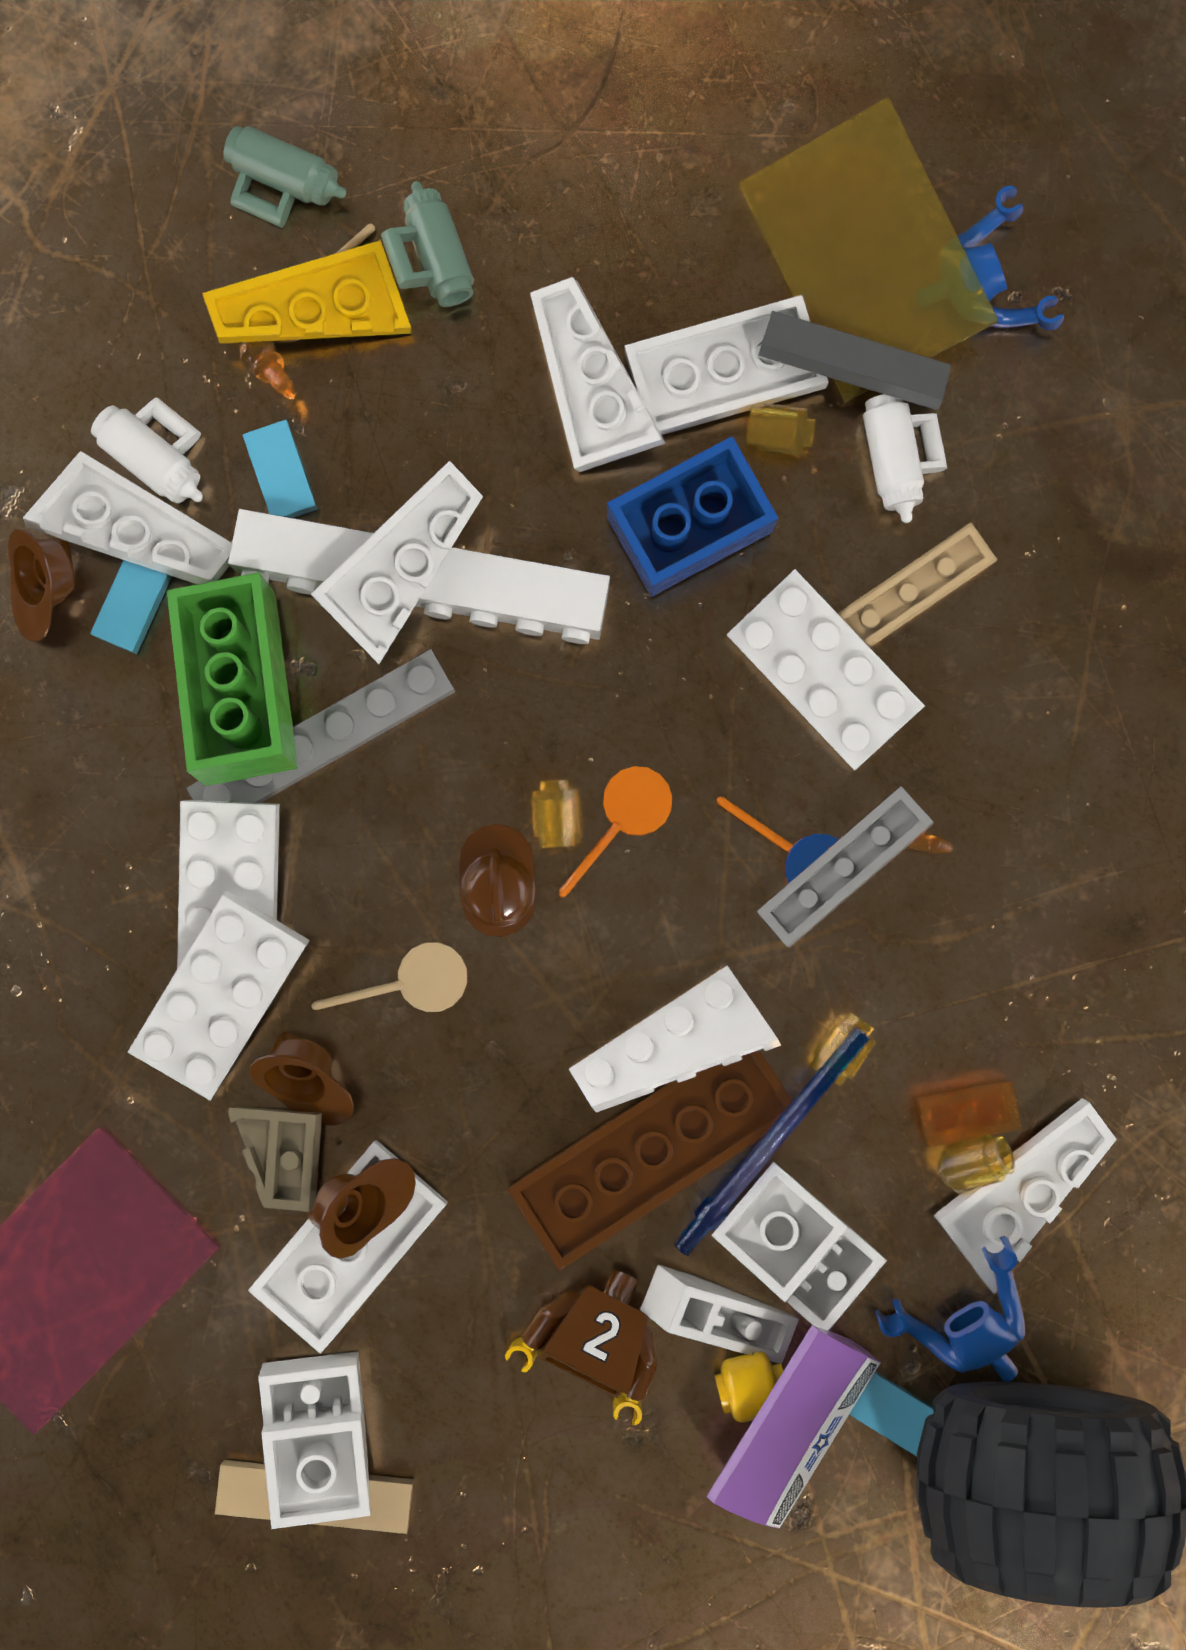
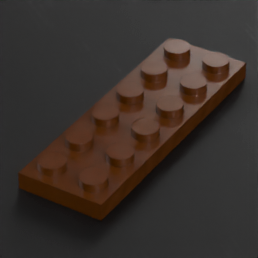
M760 1050L741 1056L742 1060L723 1066L721 1063L696 1072V1077L678 1083L677 1080L662 1085L508 1186V1192L559 1271L800 1113Z

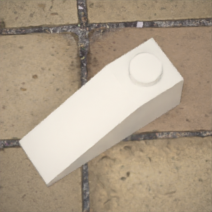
M657 1265L640 1308L643 1313L668 1333L747 1355L762 1351L769 1356L770 1361L781 1364L799 1321L792 1314L697 1276Z

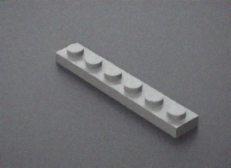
M430 649L293 727L298 769L205 786L198 781L186 789L193 800L261 803L455 693V690Z

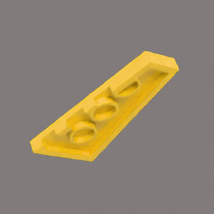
M381 240L202 293L219 343L411 334V326Z

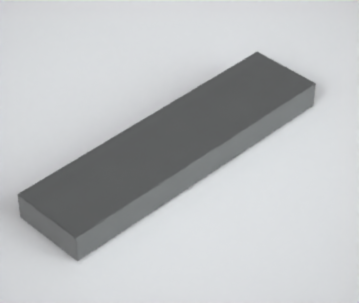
M775 311L771 312L758 355L935 410L939 409L943 401L951 368L950 364Z

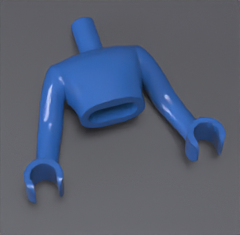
M1009 185L1000 189L995 199L996 208L971 228L956 236L940 251L939 269L942 281L916 292L921 309L949 299L956 312L967 322L996 328L1039 324L1041 328L1049 331L1056 330L1061 326L1064 321V314L1051 319L1046 318L1042 314L1046 309L1054 307L1058 303V298L1053 295L1043 298L1037 307L1004 309L987 305L997 294L1007 290V283L992 243L981 246L977 245L1002 222H1012L1020 217L1023 212L1022 204H1017L1013 208L1002 206L1006 200L1013 198L1017 194L1016 187Z
M1000 1237L1004 1248L998 1253L989 1252L985 1246L982 1248L987 1263L995 1274L998 1296L1004 1315L994 1311L986 1302L978 1301L971 1303L955 1312L945 1322L944 1330L950 1339L949 1342L931 1326L905 1313L901 1301L894 1299L892 1302L896 1313L893 1315L885 1316L878 1309L875 1311L882 1333L889 1337H897L906 1332L927 1347L943 1363L957 1372L964 1373L990 1364L1003 1381L1013 1380L1017 1376L1018 1369L1006 1354L1025 1337V1322L1012 1273L1018 1258L1008 1237Z

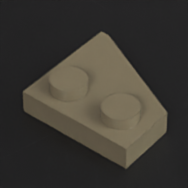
M242 1106L229 1107V1119L231 1123L236 1122L246 1147V1149L242 1150L248 1168L255 1175V1187L263 1208L309 1212L314 1206L317 1193L322 1113Z

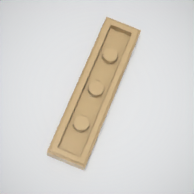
M969 523L837 614L871 648L994 564L997 558L973 524Z
M223 1460L220 1465L215 1514L271 1520L265 1464ZM369 1475L370 1516L314 1523V1525L407 1534L414 1479Z

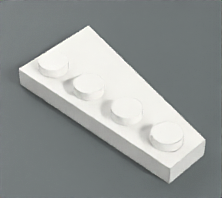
M571 277L531 292L574 469L582 472L665 444L666 442L579 283Z
M81 451L23 517L27 528L194 584L217 581L230 566L228 560L231 542Z
M449 461L316 588L311 595L380 664L483 496Z
M726 966L572 1066L569 1070L595 1112H599L652 1093L655 1087L674 1080H677L678 1083L696 1077V1072L721 1063L723 1066L742 1060L741 1056L763 1048L767 1051L781 1046V1044L729 967Z
M1081 1098L933 1216L982 1281L995 1294L997 1292L995 1274L990 1269L982 1248L985 1246L989 1252L998 1253L1004 1248L1000 1237L1006 1236L1015 1251L1017 1260L1021 1262L1032 1248L1029 1243L1046 1221L1051 1224L1062 1210L1059 1207L1060 1203L1073 1187H1080L1117 1139L1090 1102Z

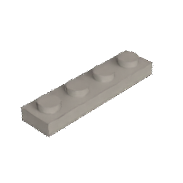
M900 786L757 912L783 943L790 948L923 834L934 822L904 788Z

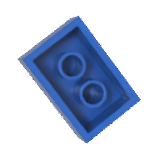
M733 436L607 503V519L650 597L772 533L778 521V516Z

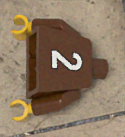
M613 1270L603 1292L588 1285L580 1293L566 1291L540 1308L522 1333V1337L515 1339L511 1343L505 1354L506 1361H508L514 1351L524 1352L528 1360L521 1369V1372H527L532 1367L537 1356V1358L614 1396L613 1417L615 1420L618 1419L619 1411L623 1407L629 1406L634 1408L632 1425L639 1424L642 1420L641 1401L645 1399L657 1370L653 1334L646 1327L648 1316L629 1306L639 1282L624 1272Z

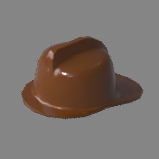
M14 529L9 535L8 540L12 612L16 625L22 635L29 641H40L46 636L51 625L52 607L61 603L74 589L75 574L68 541L57 537L35 539L32 534L24 529Z
M498 824L481 827L467 838L461 849L459 860L461 903L465 917L475 929L485 935L503 937L514 934L527 925L534 913L536 901L534 859L529 843L520 832L509 826Z
M285 1031L278 1036L268 1055L256 1059L250 1065L249 1076L254 1084L273 1095L292 1111L322 1113L321 1125L330 1126L345 1123L353 1115L354 1103L350 1094L340 1083L332 1078L330 1055L323 1046L316 1042L299 1038Z
M396 1158L380 1160L358 1175L345 1173L333 1176L324 1183L318 1191L314 1206L309 1211L308 1217L311 1223L320 1230L319 1236L322 1248L329 1256L340 1259L353 1256L406 1210L413 1198L416 1185L414 1171L407 1162Z

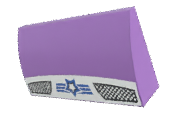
M812 1325L713 1485L707 1498L714 1504L740 1517L761 1525L780 1529L881 1361L852 1339Z

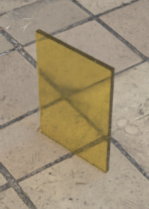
M889 97L858 115H854L851 119L739 183L793 297L803 296L810 322L927 358H931L959 342L966 341L972 335L998 322V318ZM833 379L845 403L869 391V389Z

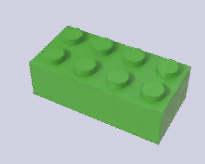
M258 572L167 590L187 772L203 785L210 786L298 769L277 601L273 589Z

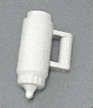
M882 394L866 401V412L863 414L877 492L882 497L886 510L897 511L901 515V520L904 523H909L912 520L913 507L923 502V474L937 473L947 469L938 418L935 413L911 415L908 403H904L902 399ZM913 427H920L927 462H920Z
M156 397L136 415H133L127 409L120 410L112 405L105 408L97 416L91 427V434L97 438V445L159 496L167 497L175 503H181L187 498H191L195 502L202 500L203 495L197 489L200 474L191 466L189 459L183 455L198 441L201 432ZM153 418L179 438L172 446L147 426Z

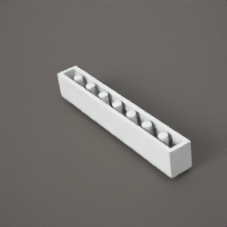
M239 509L228 564L241 576L260 572L267 583H269V580L287 583L286 588L291 591L311 594L315 588H318L374 533ZM451 547L415 606L424 608V614L435 618L451 619L452 613L470 616L469 622L479 626L497 627L499 621L515 624V630L520 633L542 636L543 631L548 630L562 633L561 639L565 641L589 644L590 638L600 640L610 587V576Z

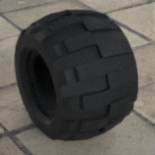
M1024 1382L961 1383L949 1386L933 1399V1414L925 1419L917 1450L916 1497L925 1537L931 1539L932 1558L953 1578L975 1588L1005 1597L1051 1605L1094 1608L1142 1604L1154 1599L1171 1587V1571L1180 1565L1186 1539V1471L1180 1445L1171 1437V1420L1155 1406L1142 1400L1109 1392Z

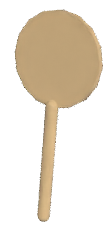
M439 942L423 943L412 948L402 959L398 970V981L317 1000L311 1004L313 1010H320L400 990L404 999L414 1008L425 1012H440L453 1006L463 996L467 985V968L462 957L452 947Z

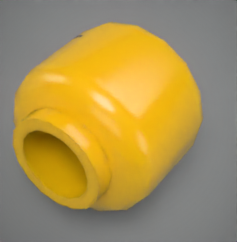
M762 1351L724 1360L721 1366V1373L714 1375L724 1414L732 1413L734 1419L742 1423L754 1420L784 1371L782 1364L772 1365L769 1356Z

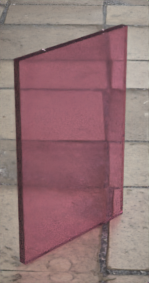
M102 1126L98 1127L0 1226V1401L33 1435L220 1248L196 1223V1220L190 1217Z

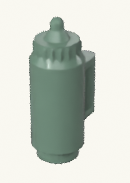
M235 126L230 131L225 142L223 157L225 162L232 164L234 171L240 173L231 196V206L282 228L288 219L295 198L305 203L313 202L318 205H326L331 197L344 198L346 196L345 188L337 183V170L333 166L326 164L323 158L251 126H246L245 128ZM254 179L283 192L279 206L248 193L251 180Z
M415 181L411 185L413 193L403 202L406 226L390 228L381 234L397 283L401 289L428 286L430 295L433 298H437L439 305L442 307L461 304L473 295L472 285L474 278L447 204L442 201L437 190L431 188L423 189L422 184ZM412 241L422 269L421 272H413L403 242Z

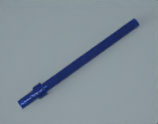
M857 1026L853 1028L712 1198L706 1197L694 1211L696 1217L674 1242L675 1247L682 1254L689 1256L710 1230L715 1231L728 1216L727 1209L871 1038Z

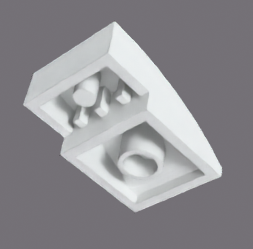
M775 1162L769 1166L712 1234L721 1245L784 1302H788L812 1325L827 1331L833 1327L888 1261Z
M359 1351L263 1363L259 1374L263 1415L261 1434L271 1529L370 1516L369 1472Z

